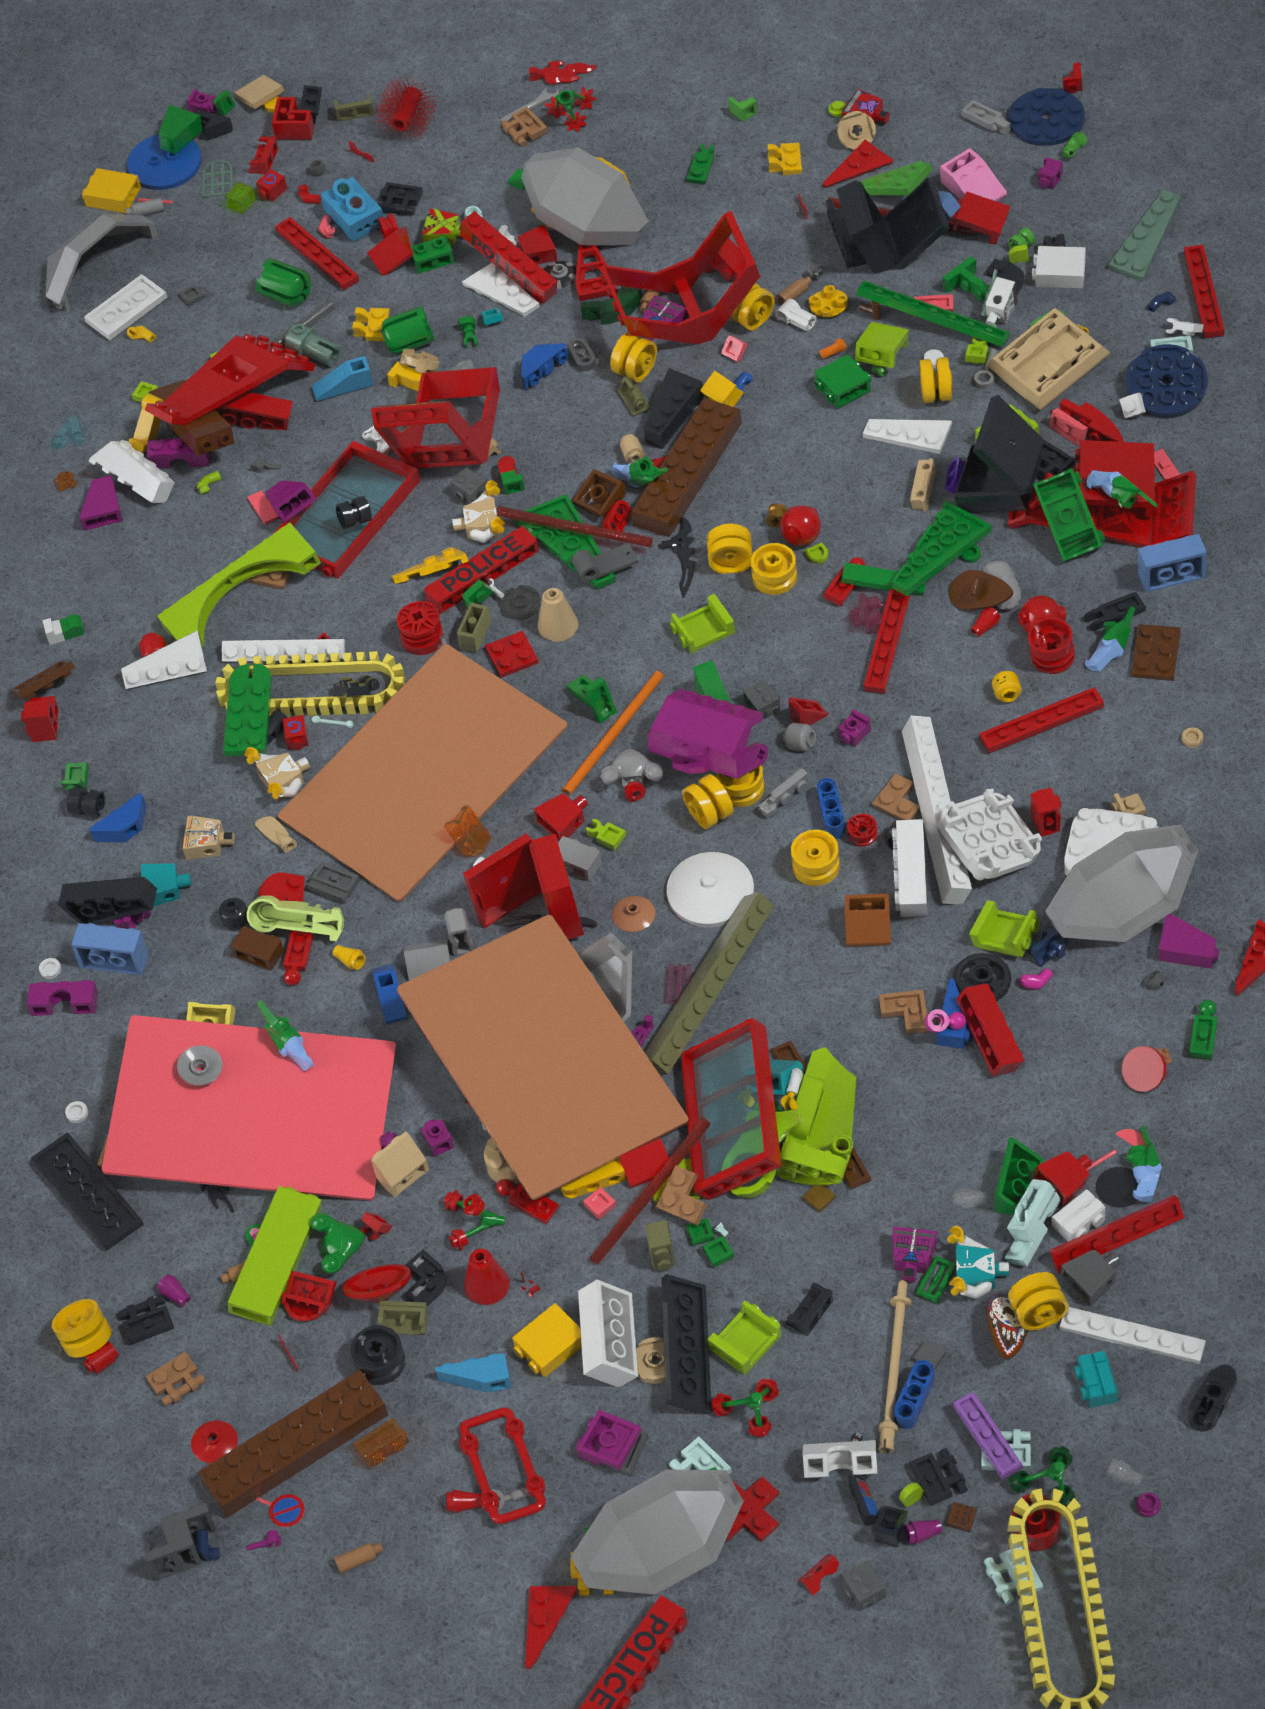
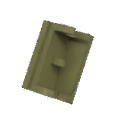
M367 94V100L338 105V99L334 100L338 121L374 115L370 94Z
M380 1301L378 1324L393 1329L397 1334L426 1335L429 1316L426 1302Z

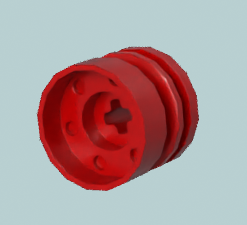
M425 601L411 602L398 612L396 620L402 646L407 652L414 655H426L436 651L442 645L444 634L439 611L433 604Z
M1050 617L1041 619L1032 625L1028 633V643L1033 665L1039 671L1046 674H1058L1070 668L1075 659L1071 627L1064 620Z

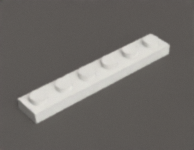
M345 639L222 641V662L238 661L237 659L246 657L247 661H253V656H261L263 661H266V656H274L275 660L279 661V655H287L289 661H292L291 655H300L301 660H305L304 654H313L314 660H318L317 654H326L327 660H331L330 653H339L340 660H344L343 653H345Z
M1071 1307L1068 1308L1060 1324V1330L1197 1364L1201 1362L1206 1340Z

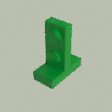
M971 256L943 276V289L949 293L960 285L964 291L971 292L978 301L984 302L990 286L974 275L976 273V260Z
M581 675L566 685L572 695L592 708L595 719L599 723L617 713L607 683L602 677L593 682L586 676Z

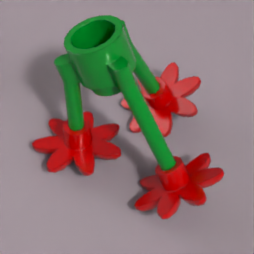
M582 87L581 94L575 93L574 90H563L555 98L551 96V103H545V106L550 108L547 115L549 116L554 113L555 119L559 118V113L566 116L567 113L563 109L567 108L570 114L567 117L570 121L564 122L563 125L569 126L567 131L575 129L576 132H579V126L585 127L587 125L583 122L587 116H580L578 111L574 115L572 106L573 104L575 106L581 105V110H584L586 106L592 109L591 102L597 100L596 97L591 96L593 89L588 90L586 93V89Z

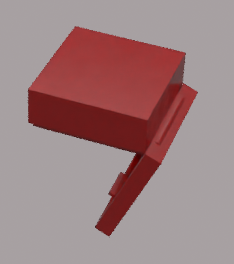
M525 833L463 873L477 920L484 929L542 892L548 914L554 918L567 939L584 935L556 833L533 840ZM503 877H506L503 882H500Z

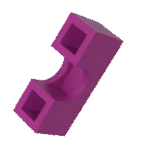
M181 438L148 440L147 458L149 461L154 462L158 469L170 468L171 461L174 459H183L188 462L190 467H206L210 464L211 452L198 456Z
M89 980L30 983L27 1007L31 1016L53 1015L54 1006L58 1002L69 1000L74 1014H95L98 990L95 982Z

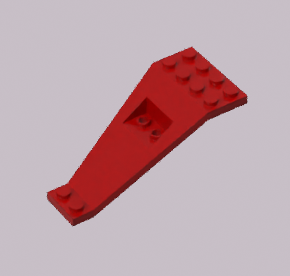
M236 335L164 402L147 403L145 411L170 424L186 425L246 391L258 389L259 384L286 369L314 371L316 364L309 361L307 356L295 354L296 351L293 349L282 348L281 343L270 342L266 336Z
M1189 471L1155 483V503L1158 507L1154 506L1153 517H1145V508L1143 507L1126 509L1120 506L1087 505L1097 530H1102L1105 540L1141 548L1192 536L1196 474L1193 471ZM1033 487V490H1032V493H1031L1029 502H1030V501L1033 499V497H1034V496L1032 495L1033 492L1035 491V488H1034V487ZM1028 502L1025 511H1009L1008 525L1011 529L1029 523L1050 527L1042 506L1031 509Z

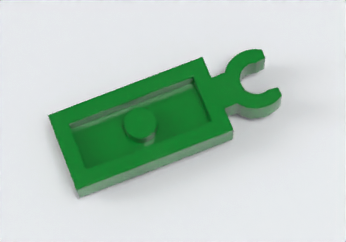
M702 143L700 145V152H695L687 176V183L706 184L714 161V144H711L709 149H705V145Z

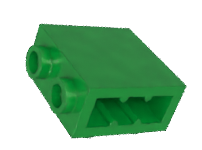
M847 354L816 370L814 385L818 391H822L827 401L838 409L869 393L872 380L869 373L864 372L860 368L857 360H853Z

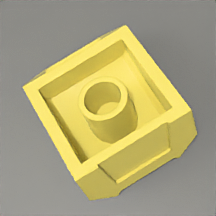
M188 1002L186 1020L233 1025L236 1008L228 1004L211 1005Z

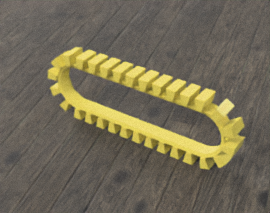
M378 651L369 652L370 661L366 660L365 652H356L357 661L353 660L352 653H343L344 662H341L339 653H330L331 662H328L326 654H317L319 663H315L313 654H304L306 663L303 664L300 655H291L293 664H289L287 655H279L280 664L278 665L274 656H266L267 665L263 664L261 656H253V662L267 667L271 676L378 671L387 674L391 678L389 686L381 693L375 695L271 699L270 715L274 710L280 709L287 717H291L290 709H294L295 716H304L303 708L307 709L308 716H317L316 708H320L321 716L330 715L329 707L333 708L334 715H343L342 707H346L348 715L356 714L355 706H359L360 714H369L368 706H375L377 713L384 706L383 703L389 701L406 684L401 663L395 664L394 657L386 654L383 662H381ZM246 657L237 659L239 666L247 664ZM229 664L222 669L225 678L217 677L215 682L218 701L221 707H226V710L229 680L234 671Z
M1042 1488L1033 1490L1029 1497L1033 1505L1029 1507L1021 1497L1015 1504L1013 1511L1021 1515L1022 1519L1010 1515L1007 1532L1019 1531L1020 1533L1010 1534L1009 1546L1010 1550H1013L1011 1558L1012 1564L1015 1565V1581L1018 1580L1016 1585L1018 1596L1021 1595L1019 1605L1020 1610L1023 1611V1627L1026 1626L1024 1631L1025 1640L1029 1642L1038 1638V1642H1029L1027 1646L1028 1657H1032L1030 1661L1031 1673L1041 1670L1044 1672V1674L1034 1673L1032 1678L1033 1686L1036 1689L1046 1685L1048 1691L1042 1694L1040 1702L1046 1708L1054 1699L1062 1703L1060 1709H1070V1706H1078V1709H1091L1088 1703L1090 1700H1093L1101 1708L1109 1696L1100 1691L1099 1688L1103 1687L1112 1690L1115 1674L1102 1675V1671L1112 1670L1113 1660L1112 1655L1108 1656L1111 1649L1109 1640H1106L1108 1635L1106 1624L1103 1625L1105 1620L1104 1610L1100 1609L1102 1605L1101 1594H1097L1099 1583L1098 1578H1095L1097 1573L1095 1562L1092 1563L1094 1558L1092 1547L1089 1548L1091 1543L1090 1533H1086L1088 1529L1087 1517L1074 1520L1073 1515L1079 1512L1081 1505L1075 1498L1067 1508L1059 1502L1064 1491L1053 1489L1051 1501H1043ZM1039 1509H1052L1061 1513L1070 1526L1097 1676L1095 1689L1089 1695L1082 1698H1069L1062 1695L1056 1690L1050 1677L1025 1533L1027 1517ZM1030 1608L1033 1609V1611H1024ZM1091 1609H1100L1091 1613ZM1094 1624H1099V1625H1101V1626H1098V1627H1095V1628H1094ZM1096 1640H1106V1641L1097 1643ZM1039 1654L1041 1655V1658H1034V1657H1033V1656H1036V1655H1039ZM1099 1655H1105L1107 1657L1100 1659Z

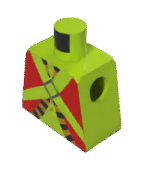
M429 209L422 232L423 242L446 236L450 246H454L457 236L461 237L459 216L455 213Z

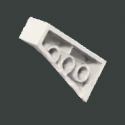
M125 440L111 441L90 457V463L102 465L104 472L119 476L118 481L133 486V491L152 503H164L167 501L175 483L168 477L169 475L166 472L160 471L154 462L143 457V453L131 447V443Z

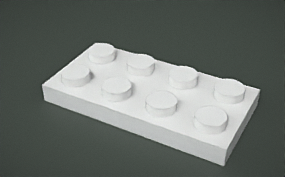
M141 274L84 316L87 324L108 340H111L168 298L167 293Z

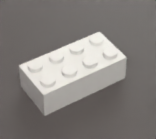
M923 819L897 820V828H892L893 848H897L893 849L894 869H898L894 870L895 890H899L895 891L896 911H900L901 917L927 916Z
M595 1280L578 1291L583 1373L586 1376L619 1387L638 1377L632 1293L600 1280Z

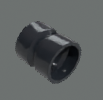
M364 496L352 499L351 503L346 501L337 504L335 507L338 521L344 530L356 526L357 522L362 524L372 520L371 509Z
M72 787L67 799L68 812L76 815L85 814V816L92 818L100 817L101 813L97 812L105 806L104 792L92 789L88 792L86 788Z

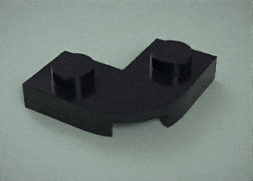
M994 259L987 270V276L992 277L994 270H998L996 277L1015 282L1018 295L1024 285L1023 271L1014 264Z
M422 1249L406 1264L410 1271L420 1280L405 1294L411 1302H426L428 1307L444 1291L446 1275L441 1264Z

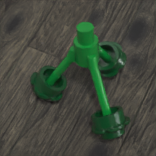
M1054 1447L1050 1450L1048 1460L1051 1466L1049 1469L1029 1475L1024 1470L1010 1475L1009 1485L1016 1493H1024L1029 1489L1032 1480L1048 1476L1051 1480L1058 1483V1486L1054 1489L1064 1491L1059 1502L1060 1504L1067 1507L1075 1498V1493L1071 1487L1063 1484L1062 1475L1073 1460L1067 1447Z

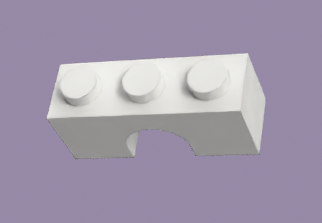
M876 1441L803 1444L804 1478L829 1476L830 1471L835 1469H849L853 1471L854 1475L877 1474Z

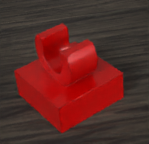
M365 1212L361 1218L366 1223L361 1230L363 1234H367L371 1229L373 1230V1234L370 1237L371 1240H377L381 1233L387 1234L393 1227L375 1213Z

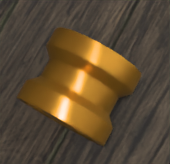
M779 503L771 504L768 507L766 524L769 527L780 528V521L783 514L788 510L787 507Z

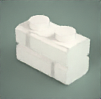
M1085 1190L1052 1216V1227L1067 1241H1071L1088 1233V1230L1093 1226L1099 1227L1104 1222L1105 1206L1092 1193Z

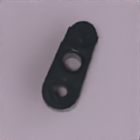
M1221 1365L1217 1368L1215 1367L1214 1370L1212 1369L1195 1394L1188 1408V1422L1195 1430L1200 1432L1209 1431L1218 1422L1237 1383L1236 1371L1233 1367ZM1215 1393V1394H1218L1219 1396H1218V1397H1211V1396H1209V1394ZM1199 1415H1206L1204 1423L1198 1420Z

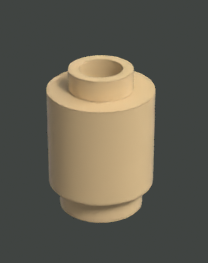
M632 434L622 437L620 448L625 460L631 463L635 462L636 459H642L644 451L639 439Z

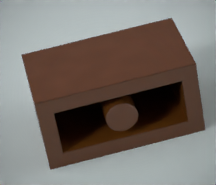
M244 926L231 945L235 958L270 971L273 970L284 952L282 942L278 937L274 935L269 936L254 928L250 929Z

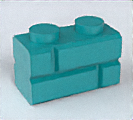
M1106 1351L1077 1357V1366H1074L1076 1379L1082 1380L1083 1387H1080L1083 1401H1088L1090 1408L1118 1402V1391Z

